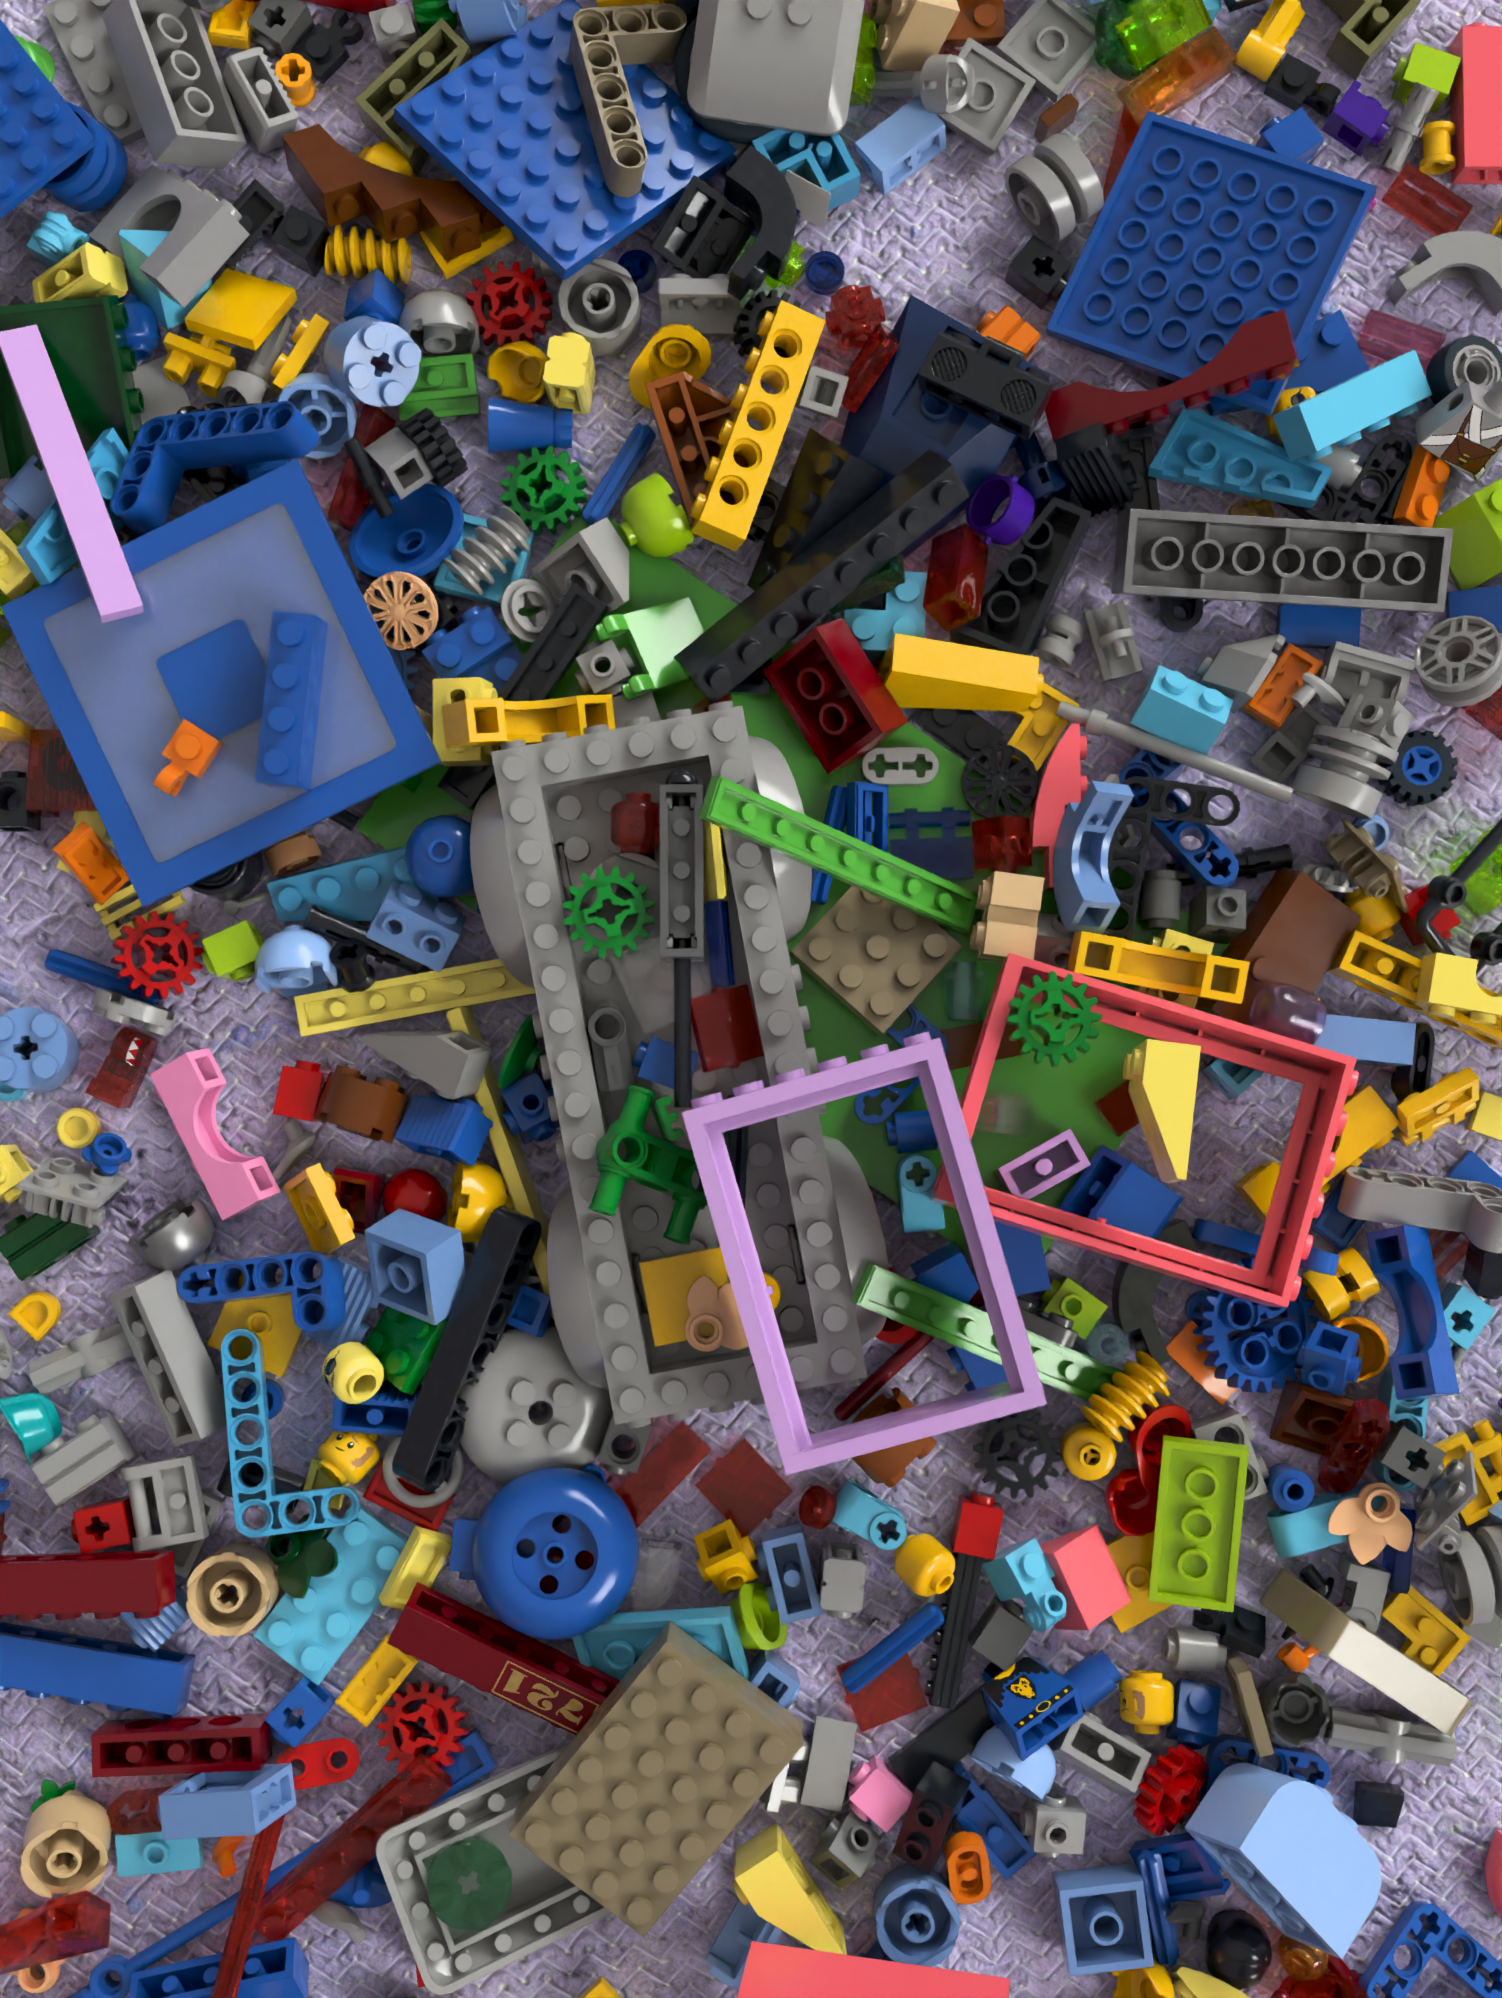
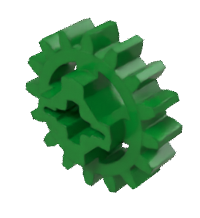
M535 446L532 447V457L527 459L521 453L517 455L520 462L518 467L509 464L506 466L511 478L501 479L500 484L507 493L501 495L500 498L505 506H509L519 516L527 528L532 525V530L536 536L541 535L543 527H548L551 534L556 535L557 525L560 523L567 529L571 528V523L568 519L571 515L581 518V510L577 504L588 503V497L582 491V489L588 487V482L585 476L580 475L582 469L579 463L576 461L570 464L571 458L568 452L563 451L557 457L553 446H548L545 455H541ZM558 470L567 476L569 485L559 480ZM519 497L530 502L531 512L521 506Z
M601 866L596 867V878L592 880L585 873L581 874L580 878L584 886L579 889L570 885L568 891L575 897L574 902H563L562 906L564 909L572 911V916L563 920L564 926H575L576 928L570 936L571 941L583 938L585 943L582 951L587 953L594 946L598 948L599 959H604L607 950H613L616 958H621L622 947L624 946L635 952L638 948L634 939L638 936L641 939L647 940L649 937L647 931L642 928L643 925L655 922V917L646 914V909L655 905L654 900H643L642 897L648 886L642 884L635 887L633 885L635 873L633 872L628 874L625 879L619 877L620 871L618 866H614L609 876H605ZM611 885L624 888L634 899L623 900L612 893ZM595 888L597 899L591 908L580 911L584 897ZM604 902H610L613 908H629L615 915V923L607 924V920L602 917L589 918V916L596 915L597 912L602 911ZM638 915L635 927L623 938L620 927L626 918ZM595 925L606 933L607 941L594 938L584 927Z
M1050 971L1044 983L1038 975H1034L1030 979L1032 989L1021 984L1016 991L1022 999H1011L1008 1002L1007 1006L1016 1011L1015 1015L1008 1016L1005 1019V1024L1016 1025V1031L1009 1036L1010 1041L1022 1040L1024 1044L1019 1050L1021 1055L1030 1050L1035 1052V1064H1039L1045 1056H1048L1051 1067H1056L1059 1065L1062 1055L1070 1064L1077 1060L1074 1049L1084 1054L1087 1053L1091 1048L1085 1039H1096L1099 1036L1100 1032L1092 1028L1091 1024L1100 1021L1102 1015L1091 1013L1090 1009L1098 1002L1097 997L1088 999L1084 997L1083 994L1088 987L1086 983L1081 984L1077 988L1073 987V975L1068 974L1062 982L1057 981L1055 971ZM1043 993L1042 1006L1039 1009L1026 1011L1030 1000L1036 995ZM1063 994L1072 999L1078 1008H1072L1063 999ZM1051 1009L1054 1010L1056 1017L1068 1019L1062 1021L1055 1029H1053L1050 1021L1039 1019L1045 1017ZM1080 1027L1076 1038L1070 1044L1064 1046L1065 1032L1068 1029ZM1028 1030H1035L1043 1038L1044 1045L1036 1041Z

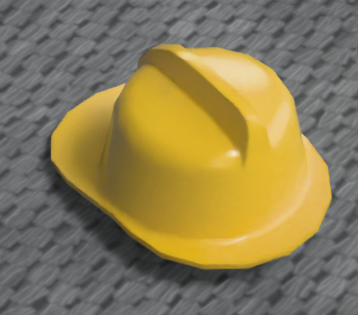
M689 323L686 325L669 324L660 328L638 355L629 371V388L633 397L642 406L652 409L645 383L682 371L699 381L711 363V348L707 339Z

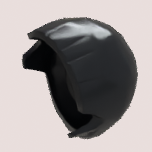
M1231 1909L1230 1911L1224 1910L1217 1913L1210 1920L1207 1929L1206 1965L1208 1971L1214 1978L1224 1981L1238 1990L1248 1989L1259 1984L1272 1961L1271 1944L1265 1929L1252 1914L1239 1909L1236 1911Z

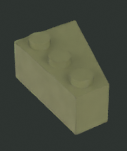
M442 18L354 99L362 122L381 142L387 141L408 160L417 176L429 153L394 121V108L472 59L470 47Z

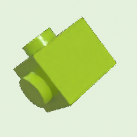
M1416 42L1408 56H1400L1394 67L1390 80L1396 82L1391 99L1400 101L1405 106L1415 82L1439 91L1429 112L1436 114L1449 95L1461 57Z
M244 920L201 940L206 950L202 952V958L212 975L216 973L219 978L227 980L232 978L234 983L255 975L256 954L264 943L256 923Z
M1064 1275L1059 1281L1053 1278L1050 1281L1051 1289L1044 1290L1039 1297L1044 1301L1040 1309L1049 1315L1050 1312H1054L1073 1320L1072 1329L1079 1332L1078 1336L1085 1340L1108 1306Z

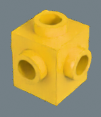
M731 1519L693 1536L700 1556L696 1560L698 1570L705 1583L712 1581L721 1595L728 1591L739 1589L743 1584L758 1578L753 1563L754 1560L758 1559L755 1545L749 1535L741 1536Z

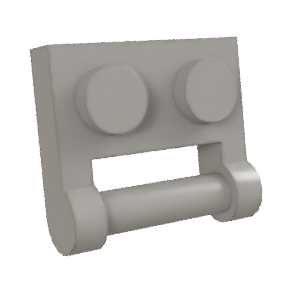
M195 1453L120 1468L122 1481H127L136 1533V1537L132 1538L135 1552L201 1540L209 1536ZM151 1476L161 1528L159 1533L153 1532L144 1483V1478Z

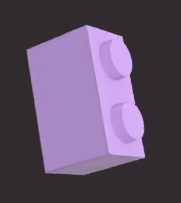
M1068 1129L993 1172L1005 1193L1029 1200L1091 1164L1071 1129Z

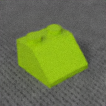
M1502 478L1472 494L1434 520L1432 528L1453 529L1449 574L1459 591L1475 589L1502 574Z

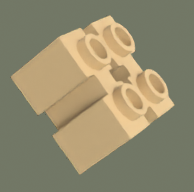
M994 871L991 877L982 881V885H978L975 909L981 910L982 916L981 922L977 921L976 925L972 926L969 949L976 950L975 960L1002 964L1009 953L1034 960L1038 913L1041 908L1045 878Z

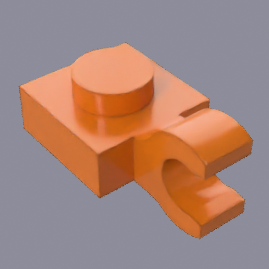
M183 719L161 753L170 759L171 762L157 775L153 785L175 797L190 773L200 779L203 777L224 743L186 719Z

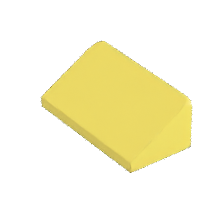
M703 820L704 904L727 902L729 890L722 828Z

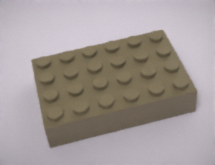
M669 1621L516 1808L509 1835L644 1937L803 1746V1722L685 1631Z

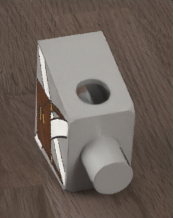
M1502 377L1488 392L1472 381L1464 382L1418 418L1415 422L1418 445L1474 480L1478 481L1481 479L1502 450Z

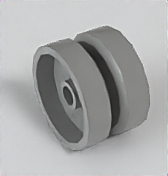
M1056 133L1050 135L1035 147L1032 154L1033 157L1030 155L1022 156L1009 166L1004 174L1008 195L1020 218L1040 240L1049 245L1058 244L1073 232L1076 226L1075 222L1085 223L1100 212L1104 205L1103 190L1090 161L1069 138Z
M1502 1524L1478 1527L1474 1537L1468 1531L1460 1530L1459 1535L1462 1545L1457 1552L1448 1555L1438 1550L1440 1571L1450 1604L1457 1618L1464 1626L1471 1627L1488 1624L1493 1619L1494 1613L1502 1619Z

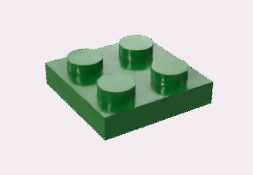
M386 1306L373 1332L367 1338L365 1346L369 1348L383 1365L384 1377L401 1392L413 1395L433 1360L449 1318H445L437 1325H432Z

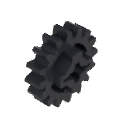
M1026 1411L1018 1412L1016 1417H1012V1415L1003 1416V1420L1000 1422L997 1419L988 1421L991 1426L990 1431L981 1428L978 1430L977 1434L984 1439V1443L974 1445L973 1451L982 1453L983 1459H980L974 1465L975 1468L985 1467L988 1471L982 1479L984 1483L992 1479L998 1482L995 1493L999 1494L1005 1487L1010 1488L1011 1498L1016 1499L1020 1489H1024L1027 1496L1031 1498L1034 1496V1485L1037 1484L1040 1488L1046 1490L1049 1488L1045 1476L1057 1477L1060 1473L1052 1466V1463L1063 1460V1456L1060 1453L1054 1452L1053 1448L1059 1445L1062 1440L1061 1438H1050L1048 1433L1054 1427L1052 1422L1043 1427L1039 1424L1041 1413L1036 1412L1031 1419L1026 1418ZM1018 1425H1024L1033 1429L1041 1438L1031 1440L1022 1435ZM1002 1429L1005 1441L1000 1450L991 1452L993 1439ZM1017 1441L1019 1447H1036L1037 1449L1031 1450L1023 1457V1464H1019L1017 1458L1010 1459L1007 1457L1001 1459L1000 1456L1006 1455L1013 1448L1012 1442ZM1046 1453L1043 1468L1034 1476L1031 1465L1035 1457ZM1000 1466L1009 1468L1015 1472L1018 1481L1003 1476L996 1468Z

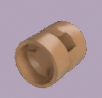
M306 829L270 846L264 854L274 876H281L301 870L314 864L323 856L315 836L306 834Z

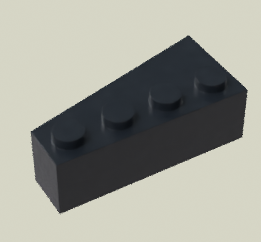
M809 428L747 585L756 591L874 494L885 474L842 445Z
M1053 497L1021 537V541L1010 555L1006 556L1000 563L991 579L977 592L971 600V604L950 626V641L962 645L1031 656L1088 532L1091 511Z

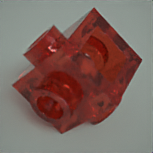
M849 285L841 288L835 295L831 296L830 311L825 312V320L830 336L836 335L839 349L843 351L851 348H863L878 341L881 323L885 322V313L880 297L874 299L870 285L860 288L858 285Z
M1003 815L971 821L972 854L975 870L1016 874V869L1032 867V840L1030 837L1029 818Z

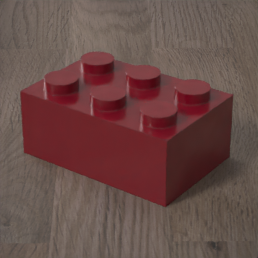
M843 618L815 627L763 670L827 774L853 764L908 723V720Z

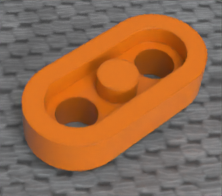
M966 1831L958 1832L945 1843L943 1848L947 1883L957 1903L974 1904L983 1900L991 1890L988 1853L984 1841L979 1834Z

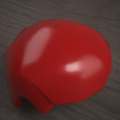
M409 1167L396 1172L384 1185L382 1191V1205L387 1216L401 1208L440 1222L446 1214L447 1191L442 1187L438 1179L426 1170Z
M1126 1468L1117 1474L1107 1485L1104 1502L1109 1517L1118 1530L1127 1536H1144L1154 1531L1157 1497L1150 1495L1142 1486L1138 1468Z

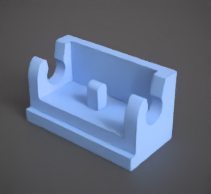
M920 97L913 98L855 143L856 151L864 159L860 166L885 196L946 149L945 123L936 114L927 111Z
M738 1899L706 1955V1962L712 1965L709 1973L716 1979L739 1991L751 1942L775 1944L782 1930L759 1917L750 1903L744 1906L740 1899Z

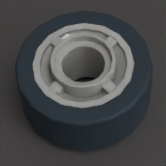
M1474 335L1459 338L1442 347L1432 356L1426 369V379L1432 393L1429 397L1436 405L1460 385L1468 381H1472L1488 392L1502 377V353L1495 344L1486 338Z

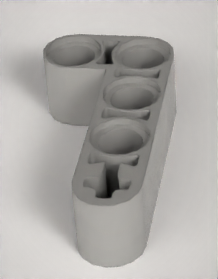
M1349 1167L1346 1169L1337 1205V1210L1340 1213L1359 1220L1463 1232L1476 1247L1488 1252L1502 1253V1190L1500 1188L1483 1182L1364 1167Z

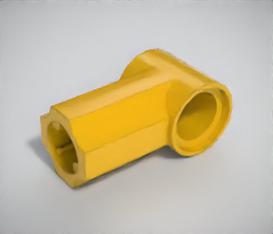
M1274 0L1256 30L1252 29L1232 63L1266 83L1286 51L1285 46L1290 38L1293 37L1306 14L1298 0Z

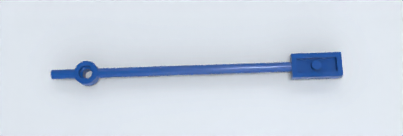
M475 1728L469 1734L458 1739L465 1749L463 1752H451L455 1762L452 1766L446 1767L440 1763L439 1774L430 1775L426 1768L424 1776L413 1777L412 1768H410L403 1775L408 1784L406 1788L349 1823L359 1821L382 1823L415 1801H418L424 1811L494 1770L497 1762L479 1731ZM325 1838L130 1959L121 1955L105 1957L91 1973L89 1984L67 1998H125L129 1993L132 1972L148 1968L314 1865L317 1851ZM110 1971L118 1972L121 1980H113L110 1977Z

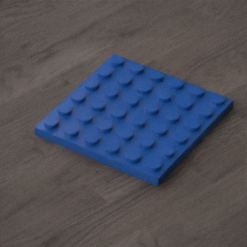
M575 0L560 2L516 30L518 35L505 37L394 108V121L564 281L676 203L693 175L706 182L735 161L734 153L737 151L730 142L709 133L698 124L685 106L680 103V96L645 64L622 65L646 146L647 163L642 188L638 194L628 198L613 194L605 183L569 56L573 17L577 11L584 9Z
M1148 111L1048 322L1046 333L1053 338L1176 382L1193 374L1210 362L1230 342L1241 324L1284 309L1299 358L1376 195L1377 186ZM1289 377L1275 382H1267V379L1264 378L1250 383L1251 388L1241 394L1226 396V393L1223 392L1214 396L1272 416Z

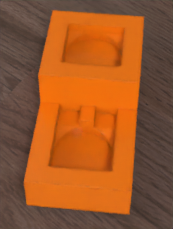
M1189 1319L1165 1345L1168 1355L1222 1406L1238 1388L1228 1387L1227 1379H1216L1214 1377L1218 1366L1211 1367L1203 1364L1209 1356V1352L1197 1351L1196 1347L1204 1341L1203 1335L1193 1334L1192 1330L1199 1326Z

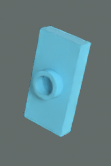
M162 1826L119 1830L115 1834L118 1877L201 1869L204 1865L202 1838L163 1840Z

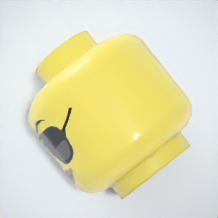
M346 1342L330 1351L325 1358L322 1376L324 1382L339 1400L347 1404H359L367 1401L378 1392L383 1383L384 1368L379 1359L367 1346L359 1342Z

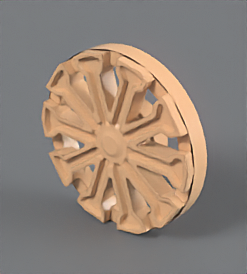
M399 571L386 573L374 580L363 595L370 612L371 605L383 610L375 613L371 612L375 622L386 619V622L379 630L386 645L390 648L397 650L415 648L425 642L436 628L438 605L435 596L425 582L410 573ZM391 580L393 582L394 594L388 587L387 581ZM405 581L409 582L411 587L407 594L404 593ZM376 589L379 590L384 599L375 596L374 592ZM418 593H422L425 597L422 602H416L414 598ZM426 610L430 612V616L425 618L419 615L418 612ZM414 624L423 627L424 633H419ZM393 626L394 639L388 637V633L393 628ZM404 629L411 638V641L404 639Z

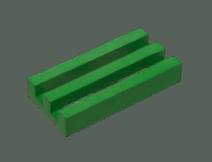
M663 1095L653 1099L650 1107L662 1138L672 1142L685 1137V1134L680 1127L672 1128L671 1123L679 1119L676 1112H666L665 1106L673 1103L670 1095Z

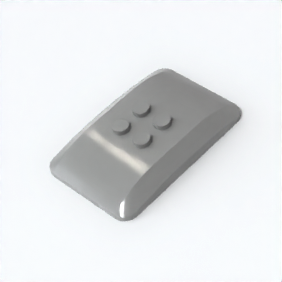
M699 0L687 89L688 104L691 110L697 116L707 119L819 136H833L839 133L845 126L848 117L865 0Z
M570 1742L487 1779L388 1828L377 1840L375 1848L377 1861L423 1983L432 1993L437 1995L453 1993L611 1914L600 1903L509 1835L516 1808Z

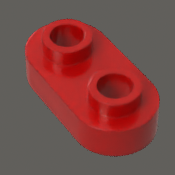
M336 1738L298 1745L296 1748L290 1747L279 1756L276 1764L290 1763L295 1759L304 1762L305 1770L303 1774L298 1777L293 1776L295 1790H301L349 1779L354 1775L359 1766L360 1756L357 1747L351 1741L344 1738ZM338 1751L343 1752L347 1757L346 1765L340 1769L334 1768L330 1763L331 1756Z

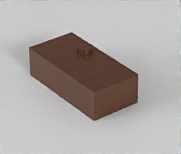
M1277 869L1246 917V930L1230 942L1221 956L1250 962L1242 1004L1198 997L1195 1009L1285 1036L1356 927L1361 916L1303 872Z

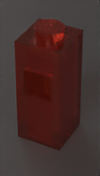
M966 523L937 536L932 541L922 607L946 632L980 617L989 548L982 543L983 541Z

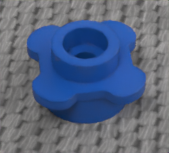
M113 1133L98 1135L93 1145L84 1147L82 1151V1158L85 1161L93 1162L100 1169L101 1173L109 1176L116 1174L118 1166L129 1162L132 1157V1152L127 1148L125 1141Z

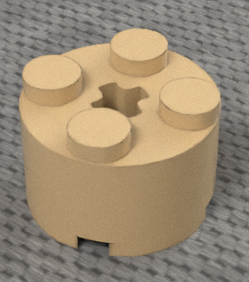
M246 1542L226 1545L212 1553L193 1570L187 1582L186 1607L193 1623L204 1633L216 1637H236L252 1630L271 1611L278 1598L281 1586L278 1583V1571L274 1562L264 1551ZM231 1585H234L238 1590L234 1596L228 1591Z
M69 1790L62 1796L46 1801L32 1813L26 1824L20 1859L21 1877L30 1890L47 1898H52V1894H67L66 1899L86 1894L100 1883L108 1864L112 1834V1822L104 1807L95 1800L86 1797L81 1791Z

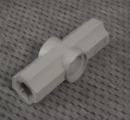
M117 1322V1324L106 1329L101 1327L70 1340L68 1342L69 1345L29 1362V1376L33 1386L43 1395L64 1387L79 1378L87 1379L119 1365L118 1361L132 1356L134 1353L120 1322Z
M1330 1706L1331 1719L1323 1735V1742L1328 1746L1367 1752L1373 1758L1396 1764H1402L1407 1759L1450 1767L1451 1762L1455 1760L1457 1749L1455 1731L1450 1737L1430 1723L1411 1721L1410 1718L1392 1711L1377 1709L1373 1710L1371 1714Z

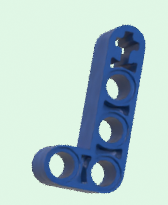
M1143 749L1123 766L1119 773V781L1121 784L1131 776L1175 781L1181 775L1184 765L1178 762L1172 765L1162 764L1157 760V754ZM1147 787L1140 791L1131 790L1134 797L1129 805L1134 807L1141 806L1147 801L1149 796ZM1174 790L1167 795L1166 805L1173 812L1186 810L1188 805ZM1152 817L1150 833L1202 889L1206 886L1216 888H1232L1234 886L1239 870L1238 860L1205 824L1171 819L1160 820ZM1185 836H1194L1199 839L1202 846L1196 850H1189L1181 845L1180 839ZM1208 852H1211L1210 857H1209V861H1208L1207 858H1206V855H1207ZM1212 867L1216 871L1224 868L1226 870L1225 877L1220 874L1215 877L1211 876Z
M306 1251L196 1265L186 1268L180 1274L177 1281L178 1294L188 1303L221 1304L292 1295L294 1321L304 1331L331 1332L337 1330L345 1319L343 1267L338 1257L333 1254ZM318 1262L321 1267V1273L319 1278L315 1280L313 1268ZM280 1267L283 1275L281 1282L277 1284L275 1275ZM243 1273L245 1279L244 1284L240 1289L238 1285V1278L240 1274ZM214 1280L215 1287L203 1288V1283ZM319 1304L322 1305L324 1311L320 1322H318L315 1315Z

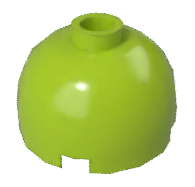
M658 473L644 478L627 491L621 504L623 523L618 525V529L629 547L635 544L645 555L652 558H666L692 546L691 543L694 538L682 505L675 506L668 496L674 493V491Z

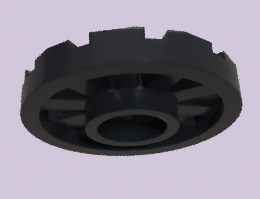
M1004 744L990 745L977 751L964 767L961 778L962 793L968 806L979 816L994 821L1009 820L1023 813L1034 800L1038 787V776L1034 763L1021 750ZM995 751H1002L1004 754L1000 766H998L995 758ZM1015 755L1020 758V762L1009 770L1011 757ZM985 756L990 770L981 765L978 759ZM1024 768L1029 770V777H1014ZM975 770L984 778L971 779L969 772ZM1015 786H1029L1031 788L1030 793L1025 795L1016 789ZM971 787H983L984 789L976 796H971L969 791ZM1009 795L1019 800L1021 806L1017 809L1013 808ZM989 796L991 799L988 809L980 808L979 803ZM999 799L1002 800L1005 809L1004 814H997L996 812Z

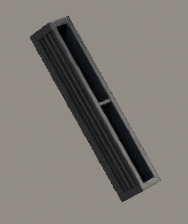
M951 1552L955 1558L954 1581L950 1588L944 1592L947 1594L945 1604L941 1603L940 1610L944 1615V1622L941 1625V1629H936L934 1644L937 1645L936 1655L932 1654L930 1658L929 1670L933 1672L931 1680L926 1681L924 1695L928 1696L931 1706L955 1710L983 1558Z

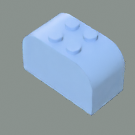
M1236 1763L1227 1767L1217 1777L1184 1828L1285 1936L1343 1959L1378 1899L1381 1871L1374 1850L1357 1832L1358 1825L1356 1822L1334 1807L1332 1804L1333 1797L1322 1787L1250 1763Z

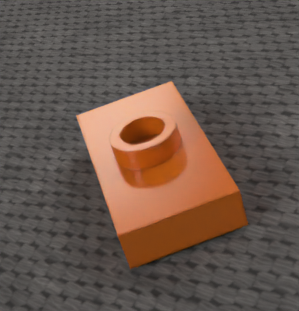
M1289 643L1271 668L1254 697L1245 705L1244 712L1275 731H1279L1296 707L1290 698L1303 685V673H1311L1317 676L1323 668L1324 662Z
M83 821L52 849L93 900L101 906L129 880L125 869L94 830Z

